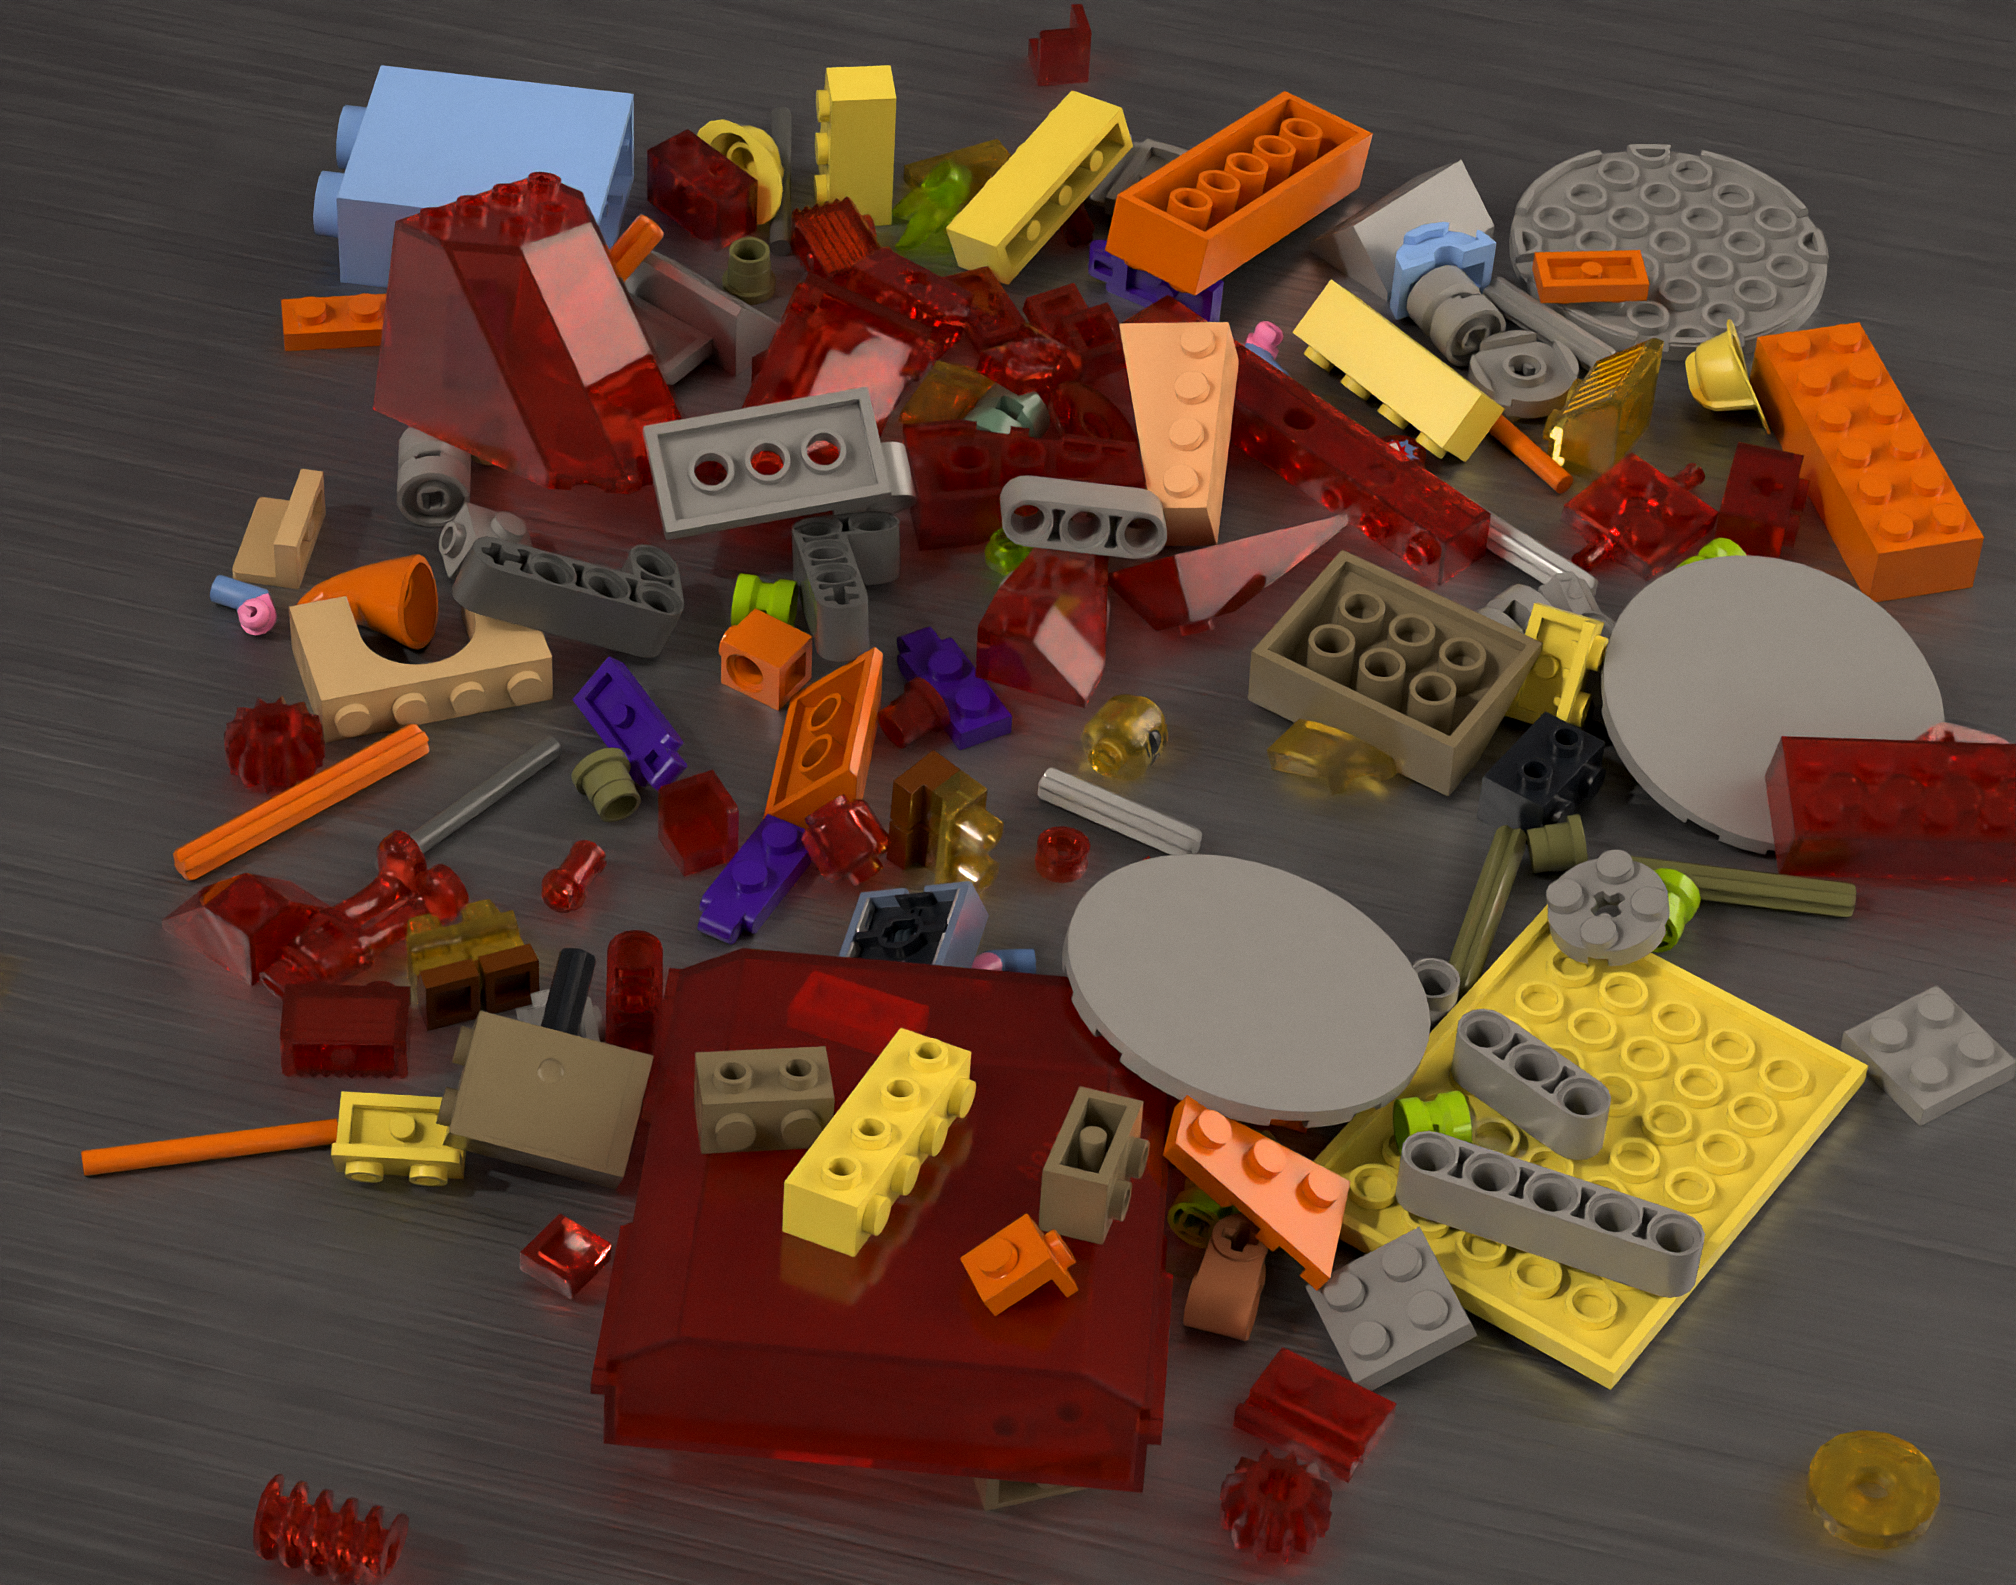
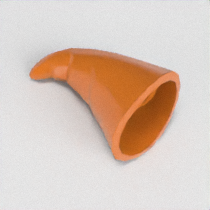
M420 554L385 560L338 574L317 584L296 604L300 605L347 596L357 625L366 626L415 650L428 645L435 635L438 623L436 581L430 564Z

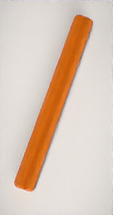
M408 724L184 844L173 853L174 866L177 872L181 873L186 881H194L426 756L430 751L427 734L422 732L417 724Z

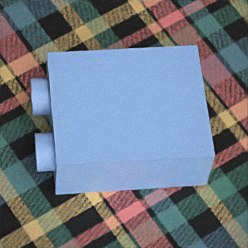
M381 65L367 107L345 105L342 109L337 131L336 161L339 169H346L345 173L322 171L315 192L313 211L314 231L317 236L338 238L340 282L452 295V293L463 294L464 280H497V294L507 295V302L559 308L617 241L634 180V94Z

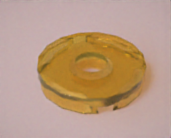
M1858 1430L1839 1434L1819 1447L1809 1465L1807 1473L1806 1500L1812 1512L1815 1507L1817 1513L1823 1518L1822 1525L1835 1537L1858 1547L1885 1550L1899 1547L1901 1540L1910 1539L1914 1535H1916V1540L1927 1532L1937 1513L1940 1502V1479L1931 1461L1912 1443L1885 1432ZM1874 1483L1884 1488L1889 1495L1881 1498L1869 1497L1863 1494L1857 1488V1485Z

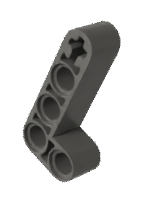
M869 511L802 518L792 524L794 581H797L799 585L798 596L811 635L813 636L817 653L826 660L835 662L854 661L858 656L870 650L868 594L865 585L889 583L901 575L899 518L887 512Z
M480 537L474 541L452 586L454 599L462 607L473 613L644 658L657 657L662 652L684 610V598L676 561L662 549L646 544L633 547L623 567L618 571L495 537Z

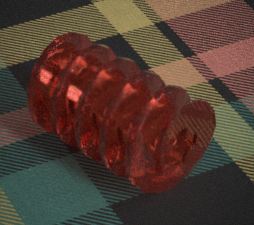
M282 1473L275 1475L268 1482L261 1494L253 1527L254 1550L260 1559L269 1561L279 1556L280 1562L290 1569L299 1568L304 1564L305 1570L314 1577H321L329 1572L330 1579L338 1585H347L353 1580L355 1585H382L399 1560L406 1541L409 1518L405 1513H399L389 1529L383 1527V1506L377 1504L372 1506L365 1519L359 1520V1500L356 1497L351 1496L347 1498L339 1512L333 1511L334 1492L331 1489H323L314 1504L308 1503L310 1486L307 1481H298L289 1496L283 1495L285 1477Z

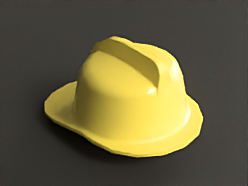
M725 119L709 121L700 128L693 143L692 158L696 174L703 187L743 220L753 225L767 224L776 216L781 205L783 192L782 179L784 168L781 164L779 149L773 138L762 129L751 125L739 126Z
M1727 319L1726 332L1701 343L1696 347V351L1686 358L1685 365L1689 389L1695 401L1704 408L1713 411H1756L1766 433L1769 435L1768 424L1749 382L1745 359L1735 326L1731 319Z

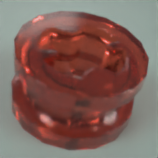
M1057 826L1044 830L1039 835L1036 845L1037 853L1034 861L1036 871L1045 879L1058 883L1073 882L1081 878L1086 873L1088 867L1087 858L1091 847L1089 839L1083 832L1071 827ZM1058 851L1067 852V856L1058 855Z

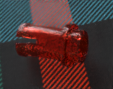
M579 840L574 843L570 853L558 869H552L546 873L542 879L541 896L544 903L550 909L558 913H569L583 906L587 900L588 887L607 865V861H604L606 855L601 847L588 840Z

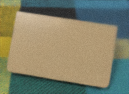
M301 468L290 500L260 497L257 500L232 567L233 579L277 587L300 588L326 515L323 471Z

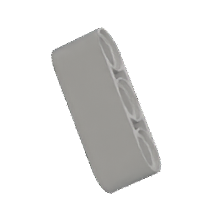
M1018 476L1010 480L1003 487L1000 494L1003 530L1007 538L1015 544L1022 546L1131 559H1148L1157 555L1164 548L1167 541L1163 505L1159 497L1145 489L1038 476ZM1023 505H1032L1040 509L1031 516L1023 517L1014 513L1017 508ZM1079 512H1091L1096 515L1093 520L1086 523H1078L1071 520L1073 515ZM1137 518H1145L1152 521L1144 529L1135 530L1127 526Z
M1477 1009L1461 1017L1458 1021L1451 1067L1454 1080L1462 1088L1555 1153L1573 1160L1589 1159L1597 1155L1603 1147L1611 1103L1609 1090L1599 1080L1501 1013L1494 1010Z

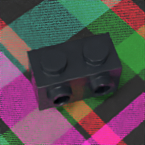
M1545 711L1483 776L1477 819L1496 829L1503 825H1508L1512 829L1521 828L1525 833L1528 829L1566 822V816L1573 815L1575 808L1584 799L1592 800L1603 785L1606 769L1601 767L1605 741Z

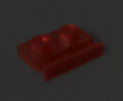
M1282 1347L1251 1387L1246 1401L1243 1404L1239 1403L1236 1407L1233 1426L1349 1483L1358 1464L1366 1460L1394 1421L1397 1403Z

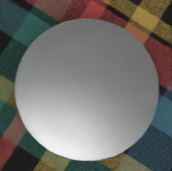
M1629 144L1624 152L1603 155L1599 149L1561 162L1543 173L1528 187L1517 203L1510 232V259L1521 286L1527 294L1538 301L1540 299L1532 270L1535 252L1641 250L1650 284L1647 301L1543 303L1614 350L1628 353L1643 347L1641 350L1631 354L1661 360L1686 361V358L1696 351V347L1701 343L1726 332L1727 319H1731L1735 326L1743 355L1755 351L1757 337L1796 331L1815 311L1822 298L1827 278L1828 248L1823 231L1820 228H1816L1808 217L1809 209L1790 190L1775 179L1727 156L1702 150L1701 156L1670 152L1671 145Z
M1735 555L1696 561L1658 577L1644 587L1629 602L1619 616L1608 639V645L1600 668L1599 680H1601L1603 699L1602 716L1616 752L1631 775L1655 801L1684 823L1690 819L1699 826L1720 835L1718 841L1740 849L1765 855L1768 850L1797 852L1800 853L1801 857H1818L1851 851L1867 845L1889 833L1909 816L1930 786L1940 763L1945 736L1944 709L1933 672L1916 643L1886 610L1867 595L1836 577L1803 564L1770 557Z
M1181 854L1155 857L1129 864L1113 871L1086 892L1075 909L1065 936L1062 950L1063 972L1065 975H1068L1074 992L1071 1000L1095 1037L1103 1035L1112 1046L1122 1053L1119 1061L1146 1082L1179 1100H1183L1188 1095L1207 1109L1215 1110L1233 1120L1269 1126L1271 1119L1301 1121L1304 1128L1331 1126L1350 1122L1354 1114L1370 1108L1381 1109L1404 1091L1416 1074L1429 1041L1431 1024L1426 994L1416 971L1397 944L1364 913L1339 896L1302 877L1258 862L1217 855Z

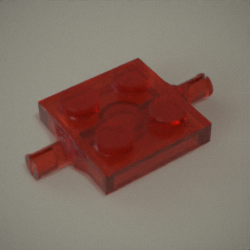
M1631 452L1564 504L1560 521L1579 533L1587 543L1579 552L1573 554L1571 562L1590 573L1602 561L1610 560L1627 567L1645 581H1649L1715 527L1719 512L1690 492L1705 481L1703 469L1699 466L1695 470L1697 464L1689 463L1674 477H1668Z

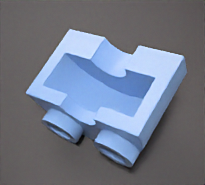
M1449 222L1423 224L1408 231L1404 235L1403 245L1396 252L1390 308L1396 320L1409 316L1406 306L1413 286L1422 276L1441 266L1452 265L1459 267L1477 285L1480 293L1483 294L1485 287L1491 282L1496 242L1480 230H1477L1476 238L1462 232L1448 231Z

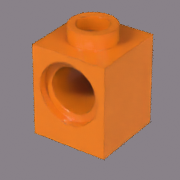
M755 608L738 625L729 627L720 641L718 652L721 656V683L779 711L790 700L791 696L796 694L812 678L813 636Z

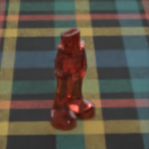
M394 830L383 838L377 847L378 876L355 895L332 907H325L313 912L308 917V921L290 938L287 945H282L276 950L275 962L259 973L262 984L284 1004L291 1007L306 995L318 998L324 994V989L327 990L340 983H346L362 971L370 969L373 966L374 959L387 948L428 927L451 922L467 912L470 905L469 895L459 876L442 863L435 864L428 869L424 854L418 844L402 830ZM408 900L384 919L365 930L362 929L361 925L394 905Z

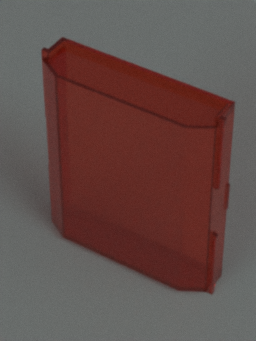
M741 948L683 969L669 968L654 1045V1057L642 1109V1119L651 1123L634 1217L633 1222L620 1226L590 1383V1394L604 1395L603 1444L1143 1493L1147 1445H1161L1173 1288V1275L1166 1272L1168 1239L1163 1233L1168 1171L1176 1168L1163 1156L1174 1108L1181 1100L1166 1094L1132 1072L1119 1061L1122 1053L1112 1046L1103 1035L1095 1037L1071 1000L1074 992L1069 978L1066 976ZM900 1028L971 1052L970 1080L975 1081L976 1092L969 1112L964 1118H955L948 1128L947 1136L940 1152L935 1157L928 1155L920 1166L912 1191L907 1196L899 1195L891 1206L890 1215L883 1231L878 1236L871 1234L855 1257L782 1231L784 1182L809 1148L701 1154L694 1106L696 1052L826 1046L835 1098L834 1115ZM1079 1086L1143 1101L1140 1138L1149 1140V1154L1141 1179L1130 1178L1129 1182L1132 1183V1192L1124 1220L1118 1221L1113 1219L1103 1245L1060 1235L1076 1260V1263L1068 1267L1067 1270L1075 1282L1078 1291L1067 1298L1051 1279L995 1316L981 1299L960 1257L1026 1213L1039 1226L1043 1168Z

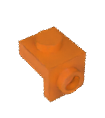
M1027 1213L960 1257L981 1299L995 1316L1051 1279L1067 1298L1078 1291L1075 1282L1067 1270L1068 1267L1076 1263L1070 1249L1055 1229L1044 1235Z

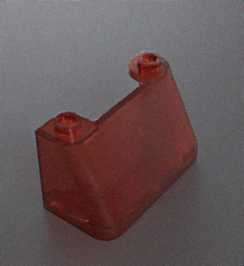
M804 272L792 293L741 409L868 386L880 438L906 380L910 378L913 371L923 374L933 356L937 343L928 340L933 328L812 272ZM817 441L807 449L809 458L819 465L832 464L840 456L838 449L827 441ZM761 451L751 459V465L754 470L762 475H774L784 466L780 456L771 451ZM717 462L712 479L722 483L727 477V471ZM831 510V511H825V512L814 513V514H809V515H803V516H798V517L802 519V518L812 517V516L833 515V514H832V510Z

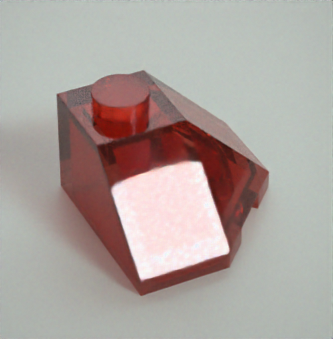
M243 873L203 887L162 920V928L247 984L254 986L337 919L334 908L291 881Z

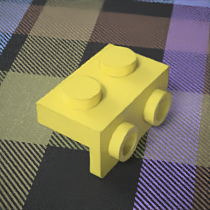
M1539 602L1534 603L1525 635L1542 642V651L1504 716L1534 724L1546 711L1573 726L1581 728L1588 715L1592 694L1584 692L1590 670L1597 672L1600 670L1608 645V638L1601 636L1605 622Z
M341 1091L336 1143H332L331 1158L336 1172H345V1177L349 1180L375 1183L382 1181L384 1175L409 1176V1181L417 1185L444 1186L447 1184L448 1178L464 1179L466 1151L443 1145L447 1126L436 1124L442 1097Z

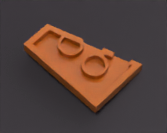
M1186 1095L1174 1108L1163 1156L1221 1207L1235 1206L1259 1227L1255 1237L1272 1252L1279 1246L1304 1267L1300 1277L1316 1291L1319 1290L1331 1277L1351 1181L1240 1122L1225 1117L1215 1110L1207 1109Z

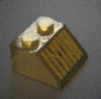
M1651 338L1596 361L1583 380L1580 378L1574 380L1569 389L1566 403L1561 411L1554 409L1551 412L1543 431V440L1549 442L1547 454L1569 474L1607 487L1650 425L1664 341Z

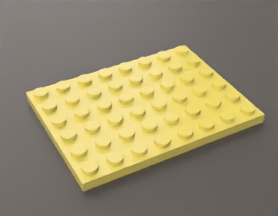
M1547 904L1431 1031L1419 1068L1404 1091L1381 1109L1370 1108L1357 1113L1352 1118V1121L1348 1122L1313 1162L1351 1181L1339 1239L1368 1254L1420 1226L1464 1309L1611 1390L1865 1082L1868 1065L1653 953L1622 966H1608L1607 959L1588 957L1589 964L1571 959L1557 947L1552 939L1549 929ZM1477 1009L1494 1010L1503 1014L1599 1080L1609 1090L1611 1095L1609 1115L1603 1147L1597 1155L1589 1159L1573 1160L1555 1153L1462 1088L1454 1080L1451 1073L1458 1021L1464 1014ZM1461 1091L1470 1113L1472 1144L1625 1193L1695 1218L1702 1225L1705 1237L1694 1287L1690 1292L1680 1297L1668 1298L1658 1296L1406 1211L1398 1203L1395 1195L1401 1156L1394 1136V1102L1396 1099L1418 1097L1423 1102L1432 1101L1438 1093Z

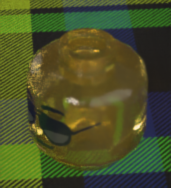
M1120 694L1113 696L1105 702L1085 724L1081 740L1083 751L1096 772L1107 777L1113 776L1117 779L1133 781L1144 774L1164 752L1169 736L1165 717L1161 709L1154 702L1142 696Z

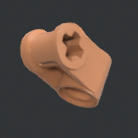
M1237 1213L1225 1216L1214 1226L1200 1269H1197L1191 1282L1184 1310L1183 1325L1248 1341L1255 1323L1260 1295L1265 1284L1266 1266L1264 1261L1268 1248L1255 1237L1259 1227L1244 1214Z

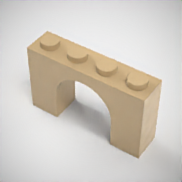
M347 596L289 606L292 651L323 743L400 729L408 724H427L553 699L552 655L544 634L540 630L479 615L461 606V617L470 642L461 651L447 659L428 664H404L385 659L369 649L360 636Z

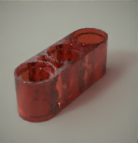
M630 930L616 935L609 942L607 949L605 1043L654 1056L642 1104L654 1099L660 1093L662 1086L663 948L655 935L647 931Z

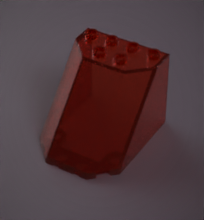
M532 172L528 175V178L512 183L496 184L491 190L476 195L459 196L455 202L439 207H426L421 209L418 214L395 221L373 410L547 489L572 490V487L576 485L587 484L599 487L605 493L629 495L641 490V487L653 485L643 436V426L687 419L583 192L561 183V178L555 174Z

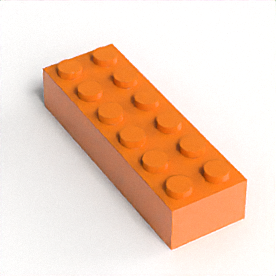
M1283 91L1119 193L1116 198L1105 251L1124 260L1125 264L1133 269L1146 271L1168 282L1176 291L1196 296L1357 190L1360 186L1373 133Z
M1860 322L1757 337L1749 382L1767 422L1861 592L1875 602H1883L1972 588L1984 536Z

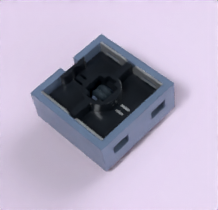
M972 882L927 885L923 892L909 894L906 888L861 892L830 980L916 1008L960 1004L989 916Z

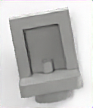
M466 502L455 519L444 526L439 538V551L442 554L448 577L456 579L474 541L480 537H495L532 547L525 520L507 511L497 512Z

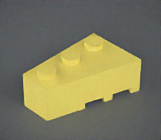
M891 65L826 68L824 90L816 91L818 123L821 122V128L819 133H815V156L819 169V175H814L815 206H825L828 228L891 225L896 123V93Z

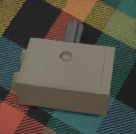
M563 948L559 952L541 1026L484 1011L479 1012L473 1028L461 1026L452 1063L462 1065L463 1069L458 1088L445 1087L436 1124L447 1126L443 1145L617 1189L624 1178L654 1056L578 1036L596 965L594 955L579 948Z

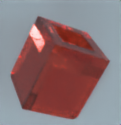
M1082 3L1071 4L1069 28L1042 30L1039 33V38L1029 39L1028 57L1038 86L1088 82L1092 32Z
M712 769L660 787L658 790V839L683 877L730 862L738 852L739 809L714 770Z

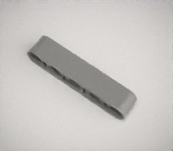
M1417 1132L1409 1136L1403 1143L1395 1195L1398 1203L1406 1211L1414 1215L1658 1296L1668 1298L1680 1297L1690 1292L1695 1285L1705 1233L1702 1225L1695 1218L1685 1213L1438 1132Z

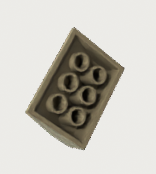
M1341 550L1251 651L1248 700L1449 797L1479 761L1540 655L1543 643L1347 551Z

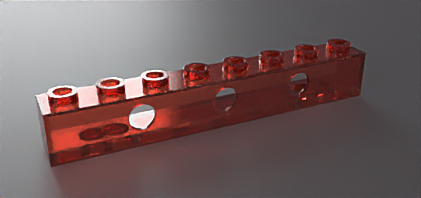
M1166 295L1123 321L1122 324L1208 321L1170 295ZM1121 338L1119 364L1127 369ZM1233 339L1239 365L1230 441L1439 586L1485 556L1491 513Z

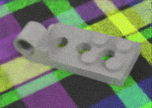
M868 386L643 426L645 446L666 540L831 510L833 515L869 511L893 514L908 509L917 502L905 445L899 442L880 443ZM817 441H827L838 449L840 456L832 464L819 465L809 458L807 449ZM761 451H771L780 456L784 466L774 475H762L754 470L751 465V459ZM715 461L726 469L727 477L722 483L710 486L701 483L695 476L694 471L703 462Z

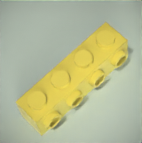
M1071 90L946 227L958 266L1009 285L1133 147L1122 107Z
M1332 279L1292 332L1309 345L1303 353L1305 356L1329 373L1334 366H1337L1346 373L1340 381L1345 387L1365 401L1372 394L1383 402L1377 410L1380 414L1403 430L1411 423L1421 431L1415 440L1440 459L1447 452H1450L1466 463L1505 410V408L1368 304Z
M900 1028L785 1180L782 1232L852 1257L857 1255L871 1234L878 1236L883 1231L888 1221L891 1207L899 1195L907 1196L912 1191L923 1162L929 1155L935 1157L942 1149L948 1128L956 1117L964 1118L969 1112L976 1092V1083L970 1080L971 1052Z

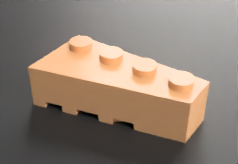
M1229 322L1119 324L1147 490L1159 497L1163 505L1167 528V541L1164 546H1217L1239 365Z

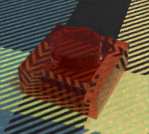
M559 1214L520 1252V1270L569 1299H572L611 1261L610 1242L562 1214Z

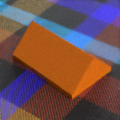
M876 647L791 696L763 819L767 814H770L809 831L855 836L881 714L883 653Z

